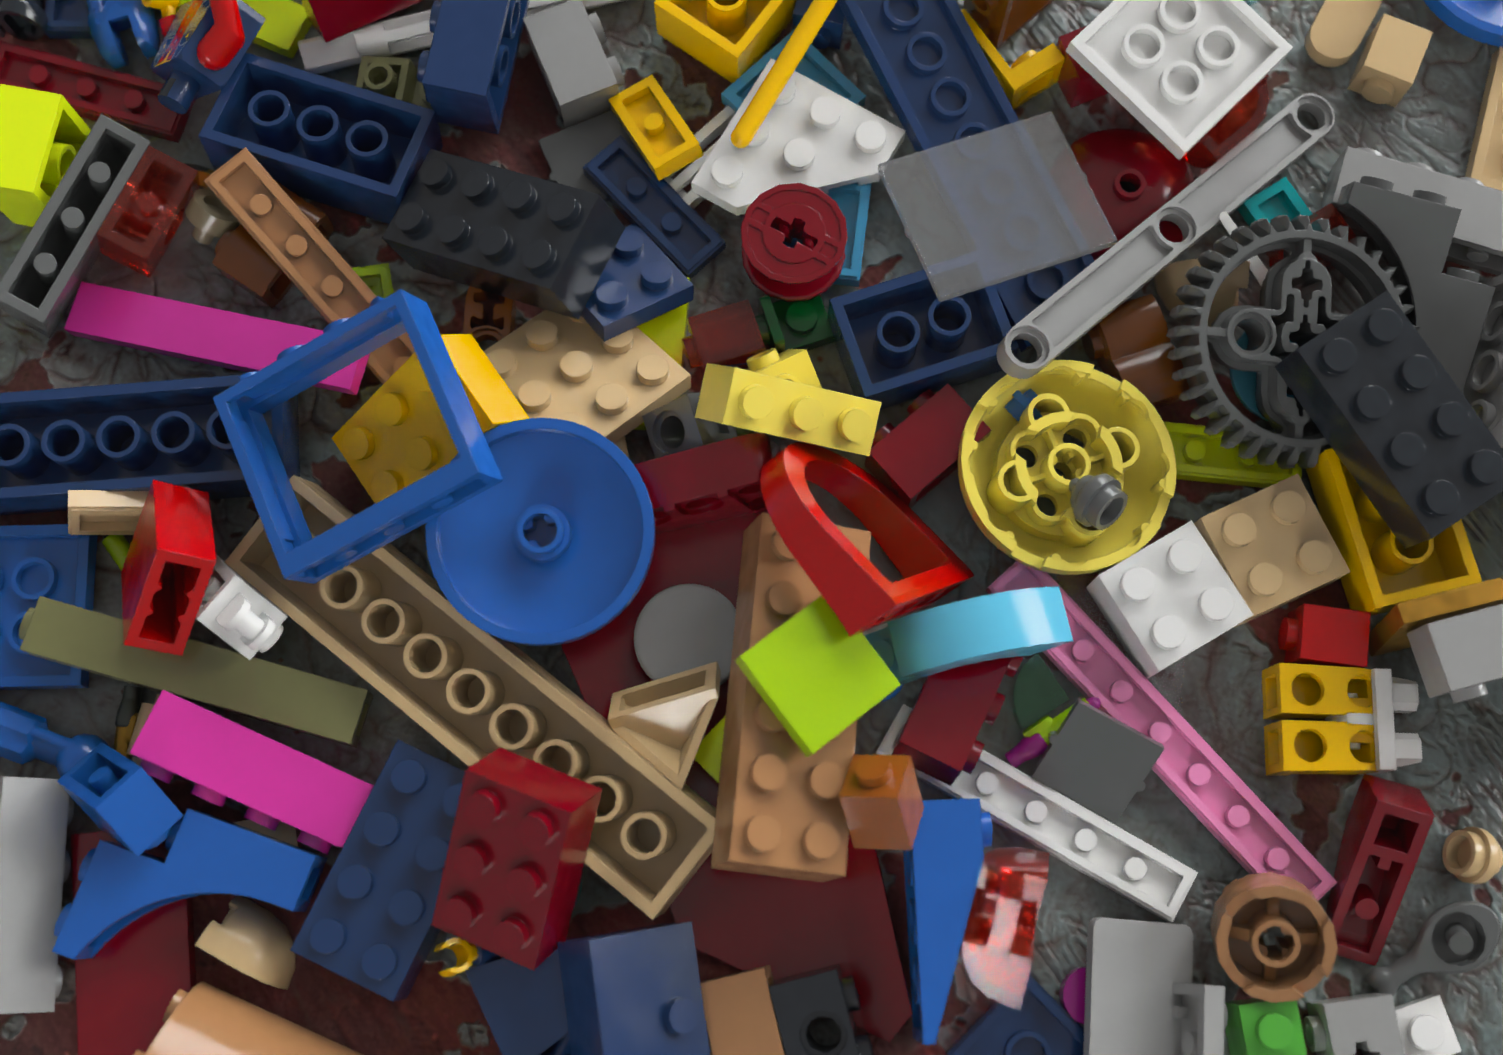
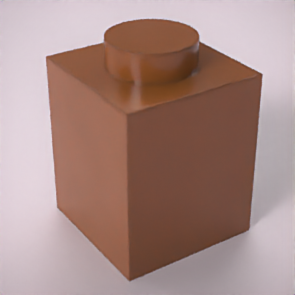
M853 754L839 799L854 848L912 850L924 805L911 755Z

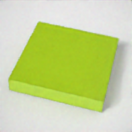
M822 595L734 660L806 758L818 751L901 685L862 633L852 637L849 636L839 618Z

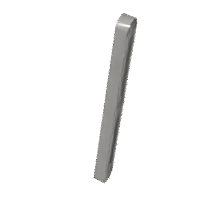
M1313 93L1297 97L1013 326L998 344L996 355L1002 370L1009 376L1017 379H1028L1039 373L1220 224L1219 215L1221 212H1227L1231 215L1246 200L1254 196L1316 145L1334 125L1335 114L1330 103L1322 96ZM1304 110L1314 115L1318 122V130H1310L1301 125L1297 117V111ZM1161 221H1170L1179 226L1183 235L1182 241L1174 243L1164 238L1160 232L1159 223ZM1023 339L1030 342L1037 352L1036 362L1026 364L1016 359L1011 351L1012 341Z

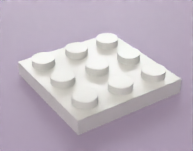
M1114 0L1069 43L1066 52L1180 160L1280 63L1293 47L1244 0Z

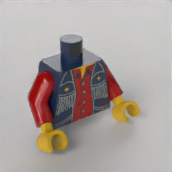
M142 0L143 6L160 9L162 18L158 22L164 40L151 64V69L156 75L165 80L157 96L158 101L163 106L173 112L186 114L194 99L217 92L227 84L266 18L242 0H191L181 5L178 12H176V9L179 6L180 0Z

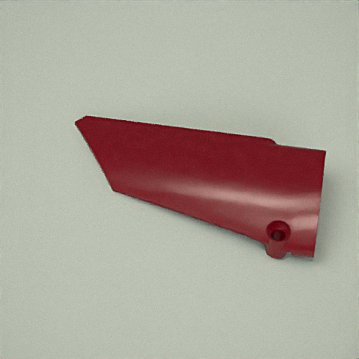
M764 433L740 435L634 464L649 493L655 518V547L646 579L632 602L612 622L589 636L561 644L584 701L605 719H608L612 693L652 681L641 667L634 648L635 625L642 609L650 599L659 592L675 585L699 584L723 594L736 609L743 533L762 512L768 513L761 492L760 473L764 464L780 452V447L768 435ZM729 679L720 686L719 698L703 738L726 715ZM694 759L685 784L713 807L717 808L719 783ZM849 832L846 876L827 882L711 868V853L670 905V910L676 923L692 922L695 949L742 971L770 965L774 980L840 964L843 977L853 975L860 999L861 1010L852 1012L855 1025L890 1043L911 1017L913 1009L877 849L854 848Z

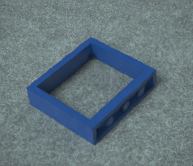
M402 289L386 298L375 297L367 309L351 318H342L328 324L323 329L322 335L304 345H296L283 350L277 355V361L259 371L248 372L238 376L239 383L213 397L274 555L286 580L315 584L503 481L427 302ZM407 332L460 458L312 538L263 414Z

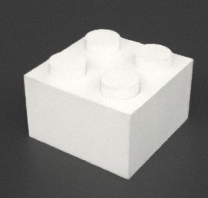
M1192 520L1099 574L1086 587L1133 663L1147 679L1253 616L1252 611Z

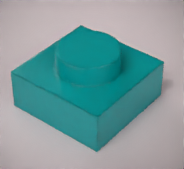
M1286 177L1249 198L1238 209L1249 227L1251 223L1258 219L1264 218L1270 222L1271 219L1278 215H1287L1290 221L1298 215H1308L1310 223L1315 220V216Z

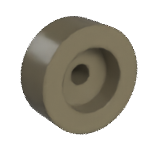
M209 189L196 190L185 209L186 217L195 226L192 236L202 244H211L214 237L221 238L225 232L231 229L235 230L240 224Z

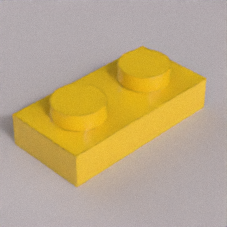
M652 74L608 99L613 113L658 181L704 156L700 143Z

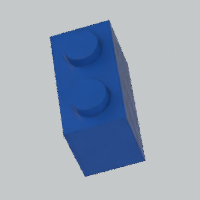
M103 742L57 780L62 788L101 830L137 857L145 850L152 849L161 844L171 833L172 826L184 816L141 766Z

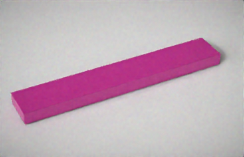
M82 281L64 330L76 337L247 373L259 371L277 361V355L283 350L296 345H304L323 334V330ZM370 353L313 386L357 396Z

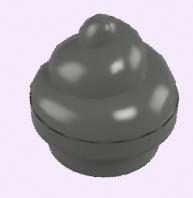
M1106 473L1095 476L1086 475L1080 479L1073 478L1069 482L1070 503L1077 521L1086 527L1094 526L1098 530L1110 527L1121 516L1127 505L1128 496L1121 490V483Z

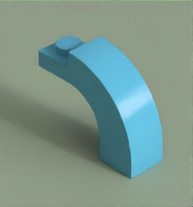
M1059 586L1012 590L937 606L887 622L888 627L865 635V638L901 685L968 664L1000 658L1030 656L1073 641Z

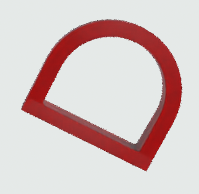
M796 442L787 446L762 467L760 473L761 492L768 514L778 534L795 560L837 615L850 637L930 606L974 577L971 569L897 495L868 472L841 455L818 445ZM806 480L829 492L861 521L904 579L892 583L874 567L823 512L811 494Z

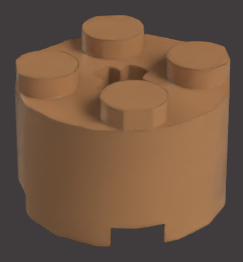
M1273 872L1248 874L1241 879H1234L1229 883L1215 902L1210 921L1213 947L1219 963L1229 978L1249 996L1272 1003L1297 1001L1305 997L1303 993L1316 987L1324 976L1327 978L1332 972L1338 950L1334 925L1312 891L1294 878ZM1278 926L1282 934H1285L1284 937L1275 936V945H1265L1261 933L1267 932L1269 927Z

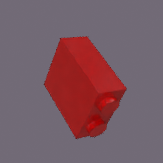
M152 480L121 571L123 645L182 656L216 564L209 492Z

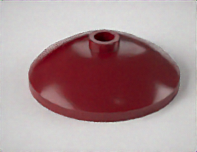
M1121 128L1100 130L1081 137L1060 154L1049 173L1050 179L1094 261L1195 180L1186 162L1182 158L1178 160L1156 137L1141 131ZM1130 182L1135 186L1136 191L1126 192L1121 188L1120 183ZM1161 221L1159 223V229L1164 238L1174 243L1182 241L1183 235L1179 226L1170 221Z

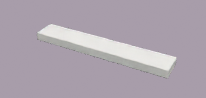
M905 704L902 705L875 754H892L912 708ZM985 750L982 751L971 775L962 771L952 786L914 768L917 778L953 799L980 798L981 812H990L991 821L1166 922H1173L1198 874L1195 870Z

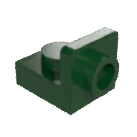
M769 294L758 298V315L752 317V323L760 347L769 345L770 349L776 348L779 354L787 349H806L809 351L834 343V334L820 295L810 300L794 302L780 300L772 303Z

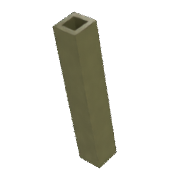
M39 596L35 608L31 607L27 610L19 629V638L23 640L20 650L35 657L154 691L162 692V690H165L186 700L357 748L373 699V694L363 688L255 657L248 660L241 653L189 638L182 656L123 645L122 619Z

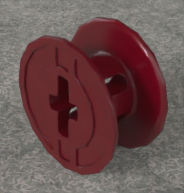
M802 183L780 184L761 193L747 208L741 225L743 267L753 285L766 295L769 294L770 297L786 302L805 301L826 292L840 276L845 261V246L848 240L846 218L837 202L821 189ZM793 238L802 240L803 244L796 242L795 247L791 248L787 247L785 242L791 244Z

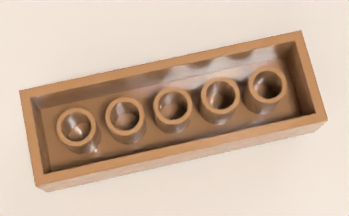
M764 512L743 533L711 868L827 882L846 876L849 829L839 795L853 754H855L857 720L814 754L806 758L734 661L821 596L820 592L786 547L769 514ZM835 525L869 560L871 532Z

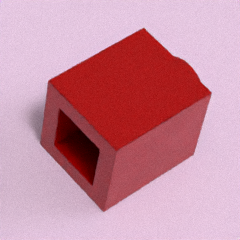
M1306 603L1289 612L1288 617H1284L1280 624L1278 645L1280 650H1285L1284 663L1366 668L1368 663L1371 612Z

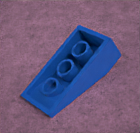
M980 798L922 800L924 810L912 850H903L910 994L913 1009L912 1031L913 1038L923 1045L936 1043L984 859L983 850L985 847L992 846L990 812H981Z

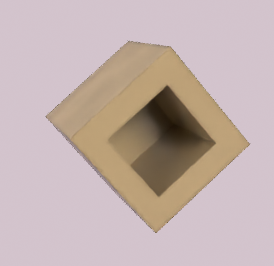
M1384 13L1366 40L1347 89L1361 94L1372 103L1396 107L1414 83L1433 32Z

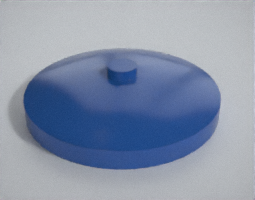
M528 418L512 421L483 433L503 481L426 523L427 555L438 586L451 605L466 620L479 629L508 642L530 646H554L573 642L597 632L618 617L632 602L645 581L652 562L656 536L655 518L649 493L641 475L625 453L612 441L600 433L575 422L555 418ZM459 453L451 460V462L460 458Z

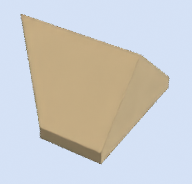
M717 661L612 693L607 719L611 730L681 791L719 698L721 670Z

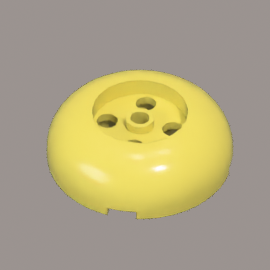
M1053 360L1039 373L1028 379H1017L1008 374L1005 375L982 396L971 412L962 432L958 451V478L961 493L971 517L986 538L1000 551L1015 561L1035 570L1060 575H1080L1105 570L1122 562L1138 552L1155 536L1162 526L1160 524L1166 514L1170 499L1174 497L1177 474L1176 458L1169 432L1159 413L1145 395L1125 379L1120 382L1108 374L1093 369L1094 364L1075 360ZM1032 389L1038 396L1033 398L1022 412L1019 422H1017L1005 409V406L1014 398L1012 394L1017 390L1024 394L1027 390ZM1034 408L1040 410V414L1042 415V417L1037 420H1035L1033 416ZM983 420L992 431L986 439L978 443L974 438ZM1064 434H1069L1083 442V448L1074 443H1064ZM1018 448H1027L1032 451L1035 456L1034 466L1027 468L1026 460L1016 454V450ZM1054 468L1061 470L1065 475V479L1063 475L1059 476ZM1101 473L1113 476L1121 483V490L1128 496L1127 505L1121 516L1104 530H1098L1094 526L1086 527L1076 520L1070 503L1069 482L1071 479H1080L1086 475L1095 476ZM1046 497L1053 502L1055 506L1053 516L1045 515L1039 510L1036 504L1037 498Z

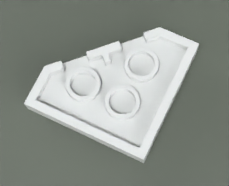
M771 58L691 182L692 191L737 216L745 214L747 208L761 193L780 184L802 183L819 188L828 194L829 189L856 182L858 186L877 182L904 141L906 131L794 71L751 143L745 148L735 147L731 142V133L776 60Z

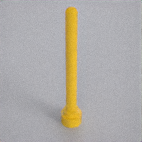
M838 0L812 1L732 131L731 142L735 147L745 148L751 143Z

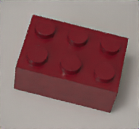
M501 747L468 767L464 774L431 925L534 971L558 949L557 942L566 940L602 789Z

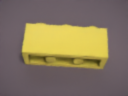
M707 363L695 418L870 456L882 402L740 368Z

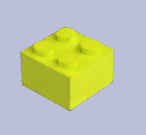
M0 84V211L14 224L31 227L35 225L91 131L62 94Z

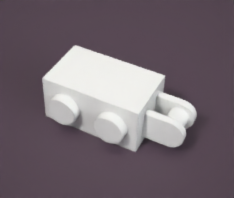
M216 554V564L196 619L248 660H251L258 651L261 653L266 652L277 642L284 630L281 624L288 616L224 563L225 561Z

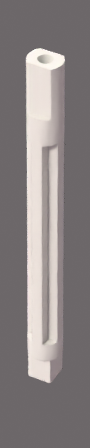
M530 0L526 17L570 0ZM625 0L581 1L585 10ZM431 9L368 24L325 43L321 36L298 41L305 71L320 74L358 65L361 63L362 56L391 57L431 47L434 33L430 32L429 28Z

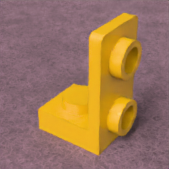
M963 8L961 10L1013 109H1016L1057 83L1065 57L1054 43L1039 52L1035 50L1025 52L1009 67L966 9Z

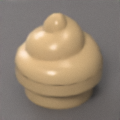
M1466 827L1462 830H1456L1444 842L1442 849L1444 866L1462 882L1476 885L1486 883L1503 866V852L1500 844L1485 829Z

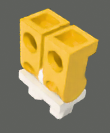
M1277 663L1262 670L1263 719L1280 720L1264 726L1266 776H1288L1291 774L1364 775V773L1378 775L1395 771L1397 767L1412 765L1422 761V745L1418 733H1395L1394 713H1412L1417 711L1419 704L1417 682L1392 677L1391 669L1380 668L1370 670L1356 667ZM1289 718H1299V719H1325V721H1306V720H1287V719H1289Z

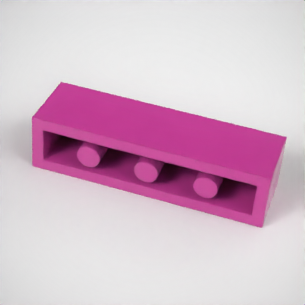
M162 690L129 752L142 758L139 766L148 775L166 783H170L174 774L196 783L191 794L222 808L228 797L247 805L249 808L244 815L245 818L276 831L280 821L301 830L296 841L325 854L329 853L332 844L340 848L343 847L374 785L165 690Z

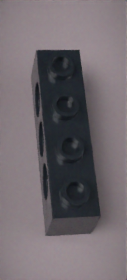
M840 964L774 980L770 984L769 991L786 1055H874L868 1033L860 1035L857 1033L852 1012L861 1010V1004L853 975L843 977ZM821 1016L832 1018L840 1027V1040L830 1046L818 1044L811 1037L809 1031L810 1022Z

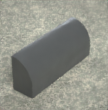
M103 114L99 116L0 281L1 309L49 338L52 336L78 292L81 281L85 280L153 164L151 141Z

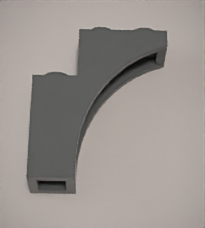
M1362 176L1360 182L1354 181L1341 188L1336 208L1351 218L1365 231L1378 250L1383 251L1382 256L1388 266L1397 267L1392 276L1395 285L1403 284L1408 286L1405 292L1399 295L1402 305L1407 303L1415 306L1413 311L1407 314L1406 317L1411 324L1420 327L1417 329V332L1463 393L1496 287L1478 283L1480 274L1473 271L1447 267L1446 274L1442 273L1462 209L1445 205L1447 197L1438 193L1414 190L1413 196L1392 191L1394 183L1390 181Z

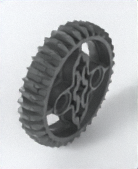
M1278 215L1271 219L1270 222L1267 219L1261 218L1251 223L1250 227L1242 225L1233 230L1230 237L1223 236L1215 241L1213 245L1214 251L1209 249L1199 256L1198 261L1201 267L1195 266L1188 270L1185 277L1191 285H1184L1178 288L1175 294L1186 305H1178L1172 308L1169 313L1172 318L1181 322V326L1169 329L1166 334L1170 339L1179 341L1180 347L1169 351L1167 358L1174 361H1182L1183 368L1173 372L1171 377L1175 381L1187 379L1189 389L1183 390L1180 393L1179 399L1187 401L1194 398L1198 406L1192 410L1190 417L1196 420L1207 416L1210 419L1206 424L1204 433L1211 436L1223 431L1220 447L1230 449L1239 444L1238 457L1250 459L1257 454L1258 464L1269 466L1277 461V465L1281 469L1294 468L1296 464L1301 469L1313 468L1318 464L1319 455L1324 450L1332 448L1321 432L1303 436V426L1311 422L1312 419L1278 373L1275 366L1296 349L1350 315L1331 312V276L1326 267L1317 261L1316 257L1326 261L1340 271L1352 283L1365 304L1388 290L1405 315L1413 311L1414 305L1407 303L1402 305L1399 295L1403 294L1408 286L1403 284L1393 286L1389 279L1393 276L1397 267L1389 265L1381 268L1378 265L1383 253L1381 250L1374 249L1367 253L1364 252L1367 237L1357 236L1348 241V226L1340 225L1330 231L1329 219L1320 218L1311 224L1308 215H1298L1291 219V221L1287 215ZM1284 249L1283 259L1270 268L1262 282L1260 306H1232L1219 313L1211 326L1208 327V317L1213 299L1225 278L1235 268L1254 256ZM1413 325L1416 330L1420 328L1416 325ZM1236 326L1242 328L1248 337L1246 350L1238 346L1235 341L1234 331ZM1209 353L1214 360L1227 368L1237 371L1256 372V407L1260 414L1275 429V433L1251 422L1230 402L1216 379ZM1287 393L1294 395V398L1287 397Z

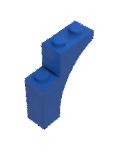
M187 808L184 818H180L172 826V831L166 838L165 849L169 850L166 859L147 852H143L137 857L119 842L100 840L97 848H92L86 854L79 868L78 880L82 882L73 903H68L63 908L56 921L54 935L58 938L52 952L73 960L94 958L109 940L141 916L164 905L201 895L234 894L272 903L293 912H306L328 858L211 814Z

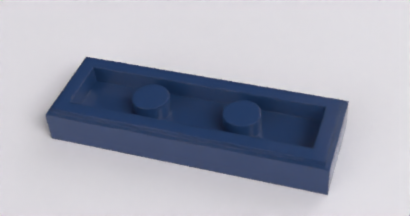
M621 135L583 166V174L631 224L636 223L686 277H690V279L694 277L725 249L726 242L664 179L658 181L644 158Z

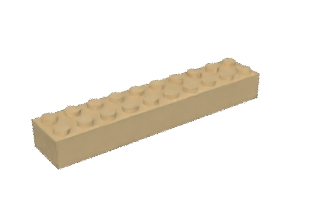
M295 475L289 479L312 538L355 515L318 484ZM259 518L224 562L469 767L501 747L601 788L602 793L585 864L652 920L667 911L712 853L716 819L715 807L685 783L681 791L612 731L607 719L516 645L497 638L466 620L447 600L437 581L392 544H386L315 584L286 580L282 575Z

